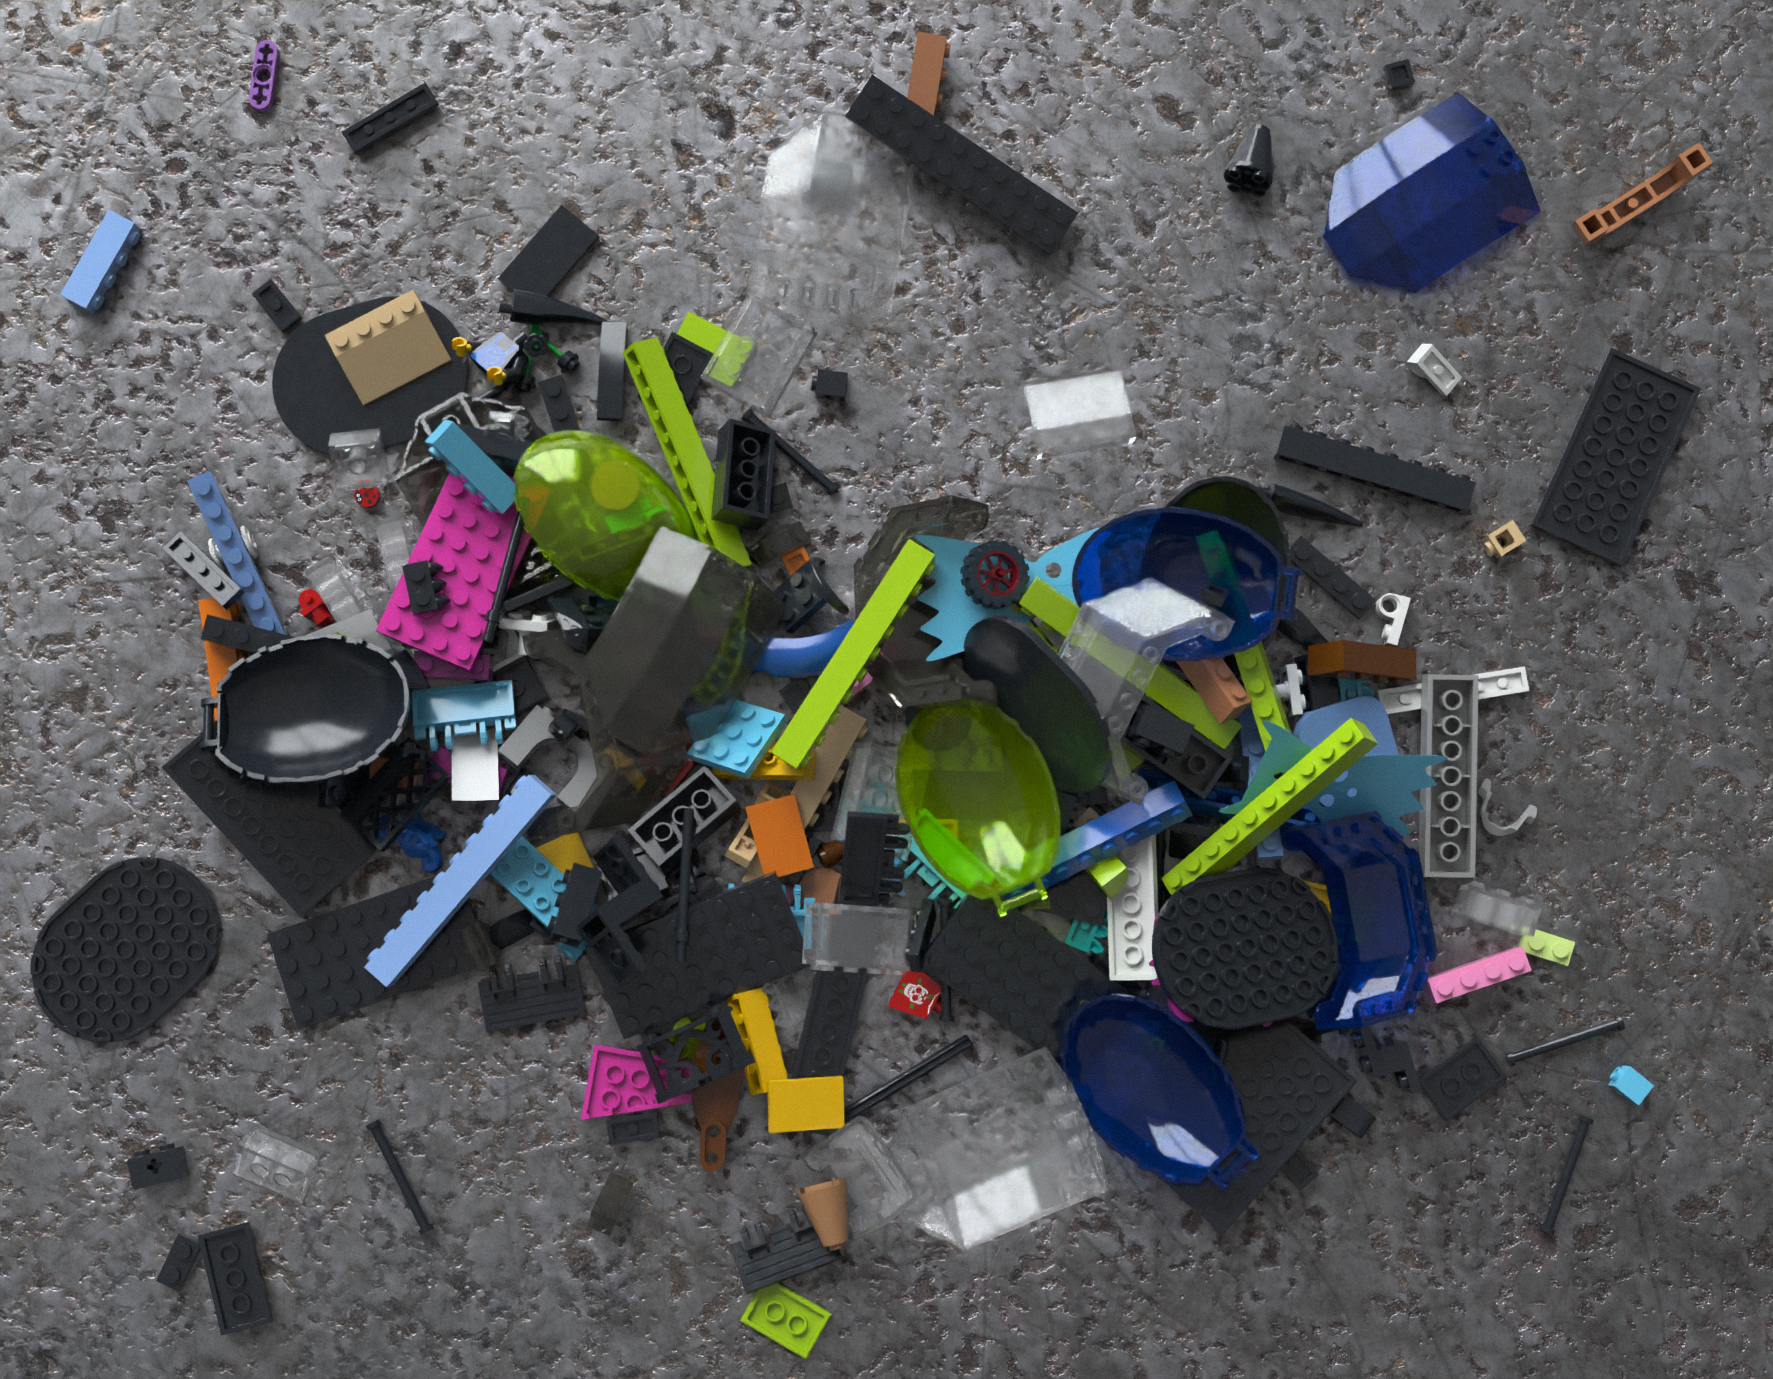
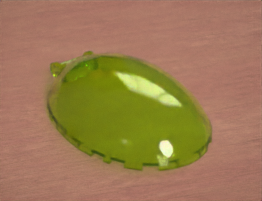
M562 430L539 438L521 456L514 474L515 492L513 494L517 512L520 511L525 523L524 528L538 544L537 548L563 574L583 588H590L599 593L600 597L607 600L610 598L623 602V605L642 607L653 605L651 591L653 588L669 587L681 583L693 566L698 570L689 581L690 595L693 594L705 576L713 572L709 562L700 555L696 530L679 496L650 464L622 444L592 432Z
M953 697L937 701L921 710L911 720V724L905 733L902 734L897 749L895 766L896 792L904 820L909 825L910 833L920 851L933 868L948 882L963 892L981 900L992 899L1000 917L1006 915V911L1032 900L1047 898L1048 895L1041 878L1051 871L1058 852L1061 816L1057 792L1049 768L1031 736H1026L1015 719H1011L1000 708L985 701L970 700L968 697ZM1034 882L1036 888L1003 902L1001 901L1000 896L1019 890Z

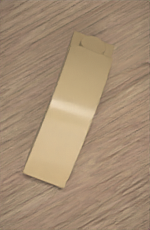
M768 780L759 793L755 804L787 796L790 792ZM748 817L725 857L748 868L757 854Z

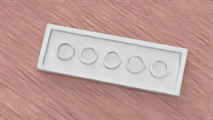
M1156 834L1115 854L1127 868L1128 878L1124 887L1112 899H1109L1107 896L1110 980H1154L1158 978L1155 968L1149 965V962L1153 960V925L1158 916Z

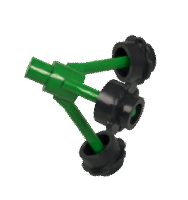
M538 324L529 325V336L524 341V349L528 351L529 363L525 368L522 378L513 382L516 386L515 389L520 392L530 393L531 389L536 388L534 384L536 378L529 375L533 357L546 354L548 348L560 358L557 366L561 368L562 373H572L580 364L577 353H572L568 350L563 354L544 336Z

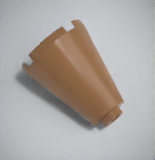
M846 1177L797 1189L798 1196L823 1247L829 1246L830 1251L844 1248V1242L848 1241V1182Z

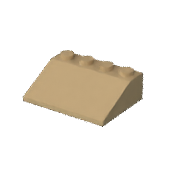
M414 290L325 335L363 406L452 361Z

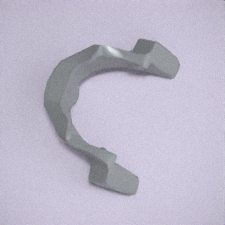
M1488 778L1484 779L1477 793L1483 798L1480 813L1483 826L1489 833L1496 836H1504L1515 833L1523 823L1530 825L1533 823L1537 815V807L1529 805L1519 820L1507 827H1499L1495 823L1490 822L1486 806L1492 795V792H1490L1491 781Z

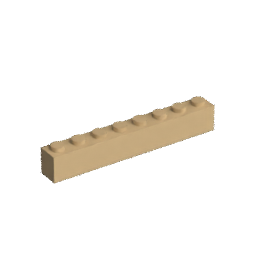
M843 705L838 710L841 712L839 718L833 726L831 724L828 725L825 731L827 734L826 738L815 749L814 780H798L790 795L795 794L804 831H806L808 826L813 827L820 816L816 811L821 803L826 805L832 794L829 789L833 781L835 783L839 782L845 771L841 767L845 760L850 762L857 748L853 747L858 738L863 739L869 729V726L866 725L868 719ZM758 853L741 880L745 883L763 876Z

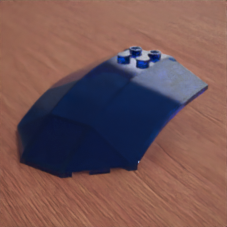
M1458 92L1390 133L1333 173V187L1329 197L1328 216L1323 238L1350 277L1358 279L1362 277L1374 280V283L1389 287L1397 286L1407 289L1408 292L1417 293L1459 263L1539 214L1541 210L1523 161L1496 122Z

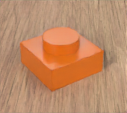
M804 547L781 557L790 576L810 559Z

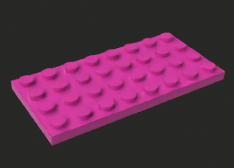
M449 473L407 564L425 560L441 564L443 566L442 571L436 576L431 577V579H441L447 582V585L435 595L446 596L451 601L445 608L439 611L413 616L404 573H402L376 631L388 638L471 672L484 643L482 638L487 621H485L486 614L492 606L521 497L530 498L531 503L506 593L549 502L552 490L531 481L508 476L523 492L503 514L494 511L491 513L482 506L481 502L483 500L477 494L474 496L464 488L465 482L460 477L455 478Z

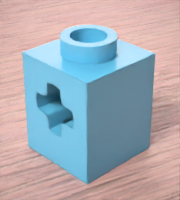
M1625 1065L1617 1067L1610 1076L1612 1080L1608 1084L1628 1102L1638 1106L1654 1087L1652 1083L1632 1067Z

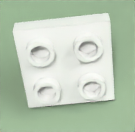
M517 609V612H508L507 616L501 618L499 628L514 629L519 632L518 654L532 655L534 652L542 651V632L548 633L561 628L553 612L542 611L540 614H532V610Z
M1289 664L1278 670L1280 684L1276 685L1280 700L1284 701L1286 707H1288L1287 719L1303 714V709H1306L1305 696L1300 694L1299 687L1303 682L1302 672L1300 669L1297 670V664Z

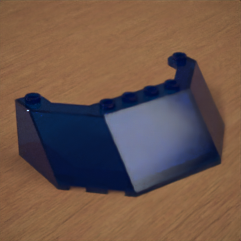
M1377 811L1279 828L1282 844L1286 850L1290 852L1302 850L1323 870L1333 925L1338 940L1342 972L1330 1000L1321 1002L1316 1006L1314 1016L1317 1030L1363 1028L1414 1013L1417 1007L1415 1000L1418 992L1423 991L1429 977L1427 970L1430 962L1435 961L1438 954L1419 853L1413 847L1409 848L1402 841L1403 837L1392 826L1388 827L1381 821L1382 816Z

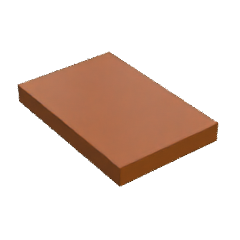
M795 794L745 807L763 875L776 871L778 877L814 868Z

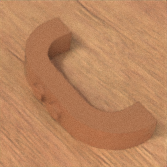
M1699 142L1678 155L1675 160L1661 171L1600 210L1595 208L1577 219L1571 225V228L1584 247H1588L1681 189L1712 165L1713 161Z

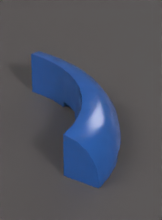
M848 620L841 626L826 633L793 639L768 637L744 627L731 644L729 662L753 673L756 670L769 672L772 677L798 678L820 675L852 628L854 622Z

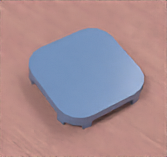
M1370 696L1350 697L1349 699L1314 711H1307L1299 716L1300 719L1295 725L1294 733H1292L1314 749L1347 720L1353 718L1365 724L1378 742L1364 756L1399 755L1387 712L1382 703ZM1347 770L1342 775H1340L1335 781H1343L1344 779H1346L1348 775ZM1354 788L1348 791L1349 796H1354L1357 793V790ZM1329 794L1323 795L1319 799V805L1322 807H1329L1334 803V797Z

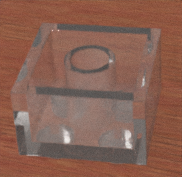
M380 428L330 434L328 449L337 491L387 486L389 470Z

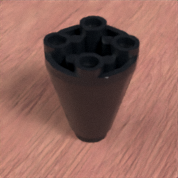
M1260 124L1253 125L1227 164L1224 178L1228 183L1227 188L1230 191H1243L1253 193L1256 196H1264L1266 191L1270 189L1273 181L1272 141L1268 127Z

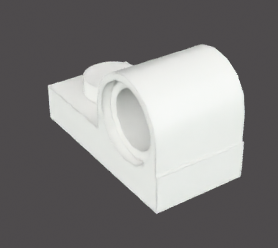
M1421 344L1406 362L1407 367L1414 374L1426 378L1444 396H1447L1462 378L1432 344Z
M1388 593L1376 601L1374 606L1376 615L1383 620L1390 621L1389 624H1385L1381 638L1385 639L1384 646L1396 647L1398 645L1411 598ZM1385 600L1393 604V612L1390 613L1384 610L1383 602Z

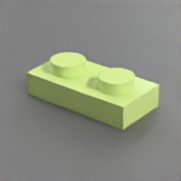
M1524 927L1519 947H1523L1527 954L1568 966L1575 942L1530 927Z

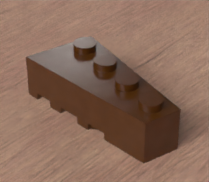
M1349 640L1308 646V676L1373 681L1376 684L1391 682L1392 686H1405L1406 681L1417 680L1416 650Z

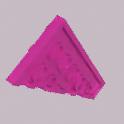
M594 1044L581 1120L693 1102L692 1090L658 1104L654 1095L657 1093L639 1051ZM652 1054L657 1066L668 1064L669 1058L661 1059L656 1054ZM679 1059V1062H681V1061H689V1062L694 1063V1061H691V1060ZM678 1067L677 1071L684 1070L683 1076L685 1078L691 1075V1070L688 1067ZM665 1069V1070H659V1073H660V1075H661V1077H662V1080H663V1082H664V1085H665V1087H666V1089H667V1084H666V1073H667V1069Z

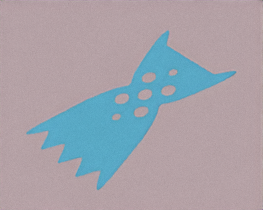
M1102 526L1083 533L1046 552L1034 563L1024 559L1025 563L1029 565V571L1027 572L1030 580L1026 584L1027 588L1034 578L1038 576L1122 636L1121 633L1103 620L1096 544L1106 535L1111 526ZM919 534L914 536L920 543L933 550V554H935L934 563L937 564L929 576L936 583L917 597L919 601L939 611L934 618L920 627L921 631L942 640V643L928 656L926 661L942 659L965 651L963 647L968 631L973 625L984 618L1001 615L1008 617L1009 620L1015 623L1019 621L1023 624H1026L1033 618L1024 612L1021 614L1014 613L1011 605L1000 609L983 608L981 604H975L971 596L968 597L966 595L965 586L961 584L963 577L960 574V570L964 566L963 560L965 556L969 555V551L980 545V543ZM994 556L989 557L995 568L998 558ZM983 561L980 569L988 571L989 569ZM1002 562L1001 567L1004 570L1008 569V566ZM1057 563L1060 565L1061 574L1059 577L1050 578L1046 574L1048 564ZM1006 573L1004 578L1010 582L1008 573ZM980 574L981 581L984 583L986 581L985 575ZM1074 580H1078L1081 583V587L1077 590L1071 586ZM993 582L986 586L989 591H992ZM999 582L1001 592L1005 591L1007 587Z
M1262 721L1272 740L1242 800L1220 809L1219 812L1238 814L1278 780L1274 778L1276 772L1280 771L1284 775L1313 749L1282 727L1269 721ZM1437 755L1363 756L1347 769L1348 775L1343 781L1334 780L1306 805L1324 823L1329 826L1335 825L1336 831L1379 853L1395 857L1393 850L1386 840L1411 833L1399 816L1424 809L1412 792L1437 785L1424 769L1443 762L1448 758ZM1354 788L1357 790L1356 795H1348L1350 789ZM1323 795H1332L1334 803L1331 806L1322 807L1319 805V799Z

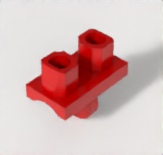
M306 589L300 594L299 604L302 607L300 612L305 618L312 622L315 621L322 628L330 626L336 621L329 611L333 606L328 600L321 597L317 591Z

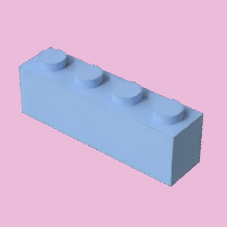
M108 210L60 295L67 301L94 314L95 310L99 309L103 304V296L107 289L111 288L115 283L117 271L127 262L129 250L137 244L141 229L134 222Z

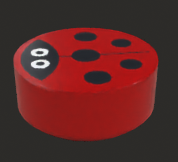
M362 483L355 489L354 498L361 507L373 508L380 501V492L375 485Z

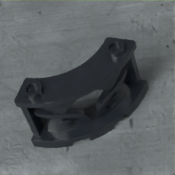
M720 1004L708 1009L709 1015L661 1036L653 1033L642 1038L644 1043L636 1046L637 1051H640L657 1093L654 1095L658 1104L699 1087V1081L702 1086L756 1062L753 1054H748L731 1015V1011H733L732 1006L722 1008ZM719 1019L721 1027L717 1031L714 1029L713 1024ZM706 1023V1031L694 1029L695 1027ZM723 1029L726 1037L720 1040L718 1037L722 1034ZM681 1034L675 1045L670 1040H667ZM691 1037L704 1040L714 1046L707 1054L705 1061L707 1072L705 1073L692 1062H679L681 1053ZM661 1045L665 1047V1053L663 1055L658 1054L657 1056L661 1059L669 1058L668 1064L657 1066L650 1049ZM719 1050L722 1053L716 1056L721 1058V1063L715 1064L713 1056ZM678 1067H688L691 1070V1075L685 1078L683 1076L684 1070L677 1071ZM665 1069H667V1073H666L667 1089H666V1087H665V1085H664V1082H663L662 1077H661V1075H660V1073H659V1070H665Z

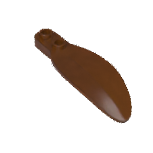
M719 1019L713 1024L714 1029L717 1031L721 1027ZM723 1029L722 1034L718 1037L720 1040L726 1037ZM699 1039L694 1064L705 1073L707 1072L705 1066L706 1057L714 1046ZM719 1050L713 1056L715 1064L721 1063V1058L716 1056L722 1053ZM742 1069L702 1086L699 1081L700 1086L692 1089L694 1111L701 1127L699 1160L702 1167L708 1171H716L725 1163L727 1129L731 1125L738 1108L742 1085ZM716 1127L719 1130L718 1136H711L710 1128ZM710 1153L717 1155L718 1159L716 1162L709 1161L708 1155Z

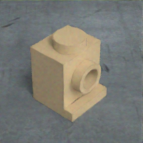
M1511 520L1483 538L1486 542L1483 546L1489 556L1495 555L1498 559L1525 542L1526 539L1515 522ZM1498 538L1504 540V546H1500L1497 541Z

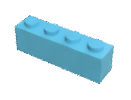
M444 420L425 441L430 447L428 452L440 461L442 459L448 465L446 470L455 478L460 477L465 482L464 488L474 496L477 494L483 500L481 502L482 506L492 513L494 511L503 514L523 492L453 421Z

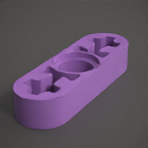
M270 40L259 42L255 49L249 102L258 112L270 110L274 102L280 52L277 46ZM268 48H270L273 52V54L268 55L267 59L270 65L265 64L266 57L262 53L266 52ZM264 70L271 73L270 79L266 82H260L258 80L259 73ZM259 87L263 88V96L267 99L262 101L261 105L256 101V99L261 97Z

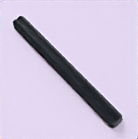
M967 1035L960 1037L844 1108V1122H849L971 1048L973 1044Z

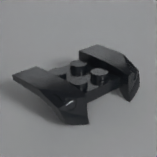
M547 598V603L560 624L565 642L576 649L587 652L588 638L632 637L634 651L641 650L653 643L656 633L653 612L642 598H619L618 607L613 605H604L603 607L580 605L577 607L572 598Z

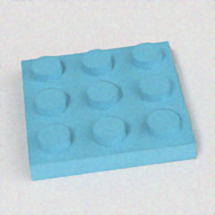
M731 698L732 707L705 726L687 752V756L692 761L749 779L788 722L785 714Z

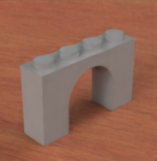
M536 705L499 748V756L519 771L530 756L541 746L551 743L561 744L548 732V726L556 715L547 707L542 709ZM575 735L565 746L575 754L578 761V770L572 780L557 796V803L577 817L613 775L615 766L612 765V759L606 754L600 755L593 750L594 745L586 738L581 740Z

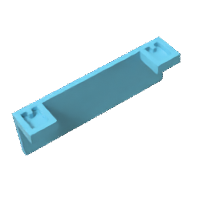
M521 836L490 872V875L542 924L548 927L551 915L556 916L559 909L554 906L558 893H564L566 884L562 883L564 874ZM593 903L590 914L598 908L595 903ZM583 937L578 948L558 942L557 947L575 963L582 956L586 945L589 944Z

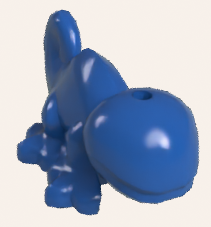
M418 814L393 843L398 841L406 855L412 858H422V867L426 872L433 873L441 868L442 854L435 839H442L445 836V832L441 830L440 826L425 822ZM382 815L379 818V824L389 823V816ZM388 828L378 830V838L383 841L388 836Z

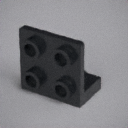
M1191 812L1192 816L1166 828L1170 829L1169 856L1178 859L1186 858L1220 829V818Z

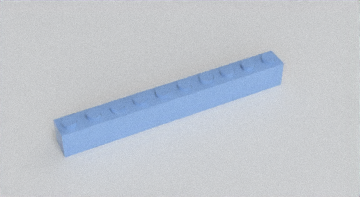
M524 775L517 781L514 786L517 789L511 796L506 795L498 804L500 809L495 815L490 814L483 821V829L478 834L474 833L466 841L467 847L462 853L458 852L449 861L451 866L445 873L443 871L435 877L432 882L435 885L430 891H424L417 898L416 902L418 905L412 911L408 910L401 917V925L396 930L392 929L383 939L385 941L380 949H374L367 957L369 962L365 965V968L385 987L395 985L556 797L557 794L537 776L528 775L526 777Z

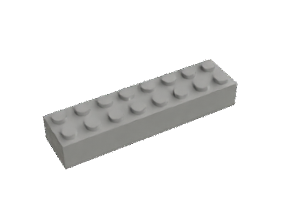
M1422 675L1420 755H1437L1448 758L1443 762L1424 769L1437 785L1420 789V804L1424 809L1419 811L1418 875L1423 877L1475 878L1479 675Z

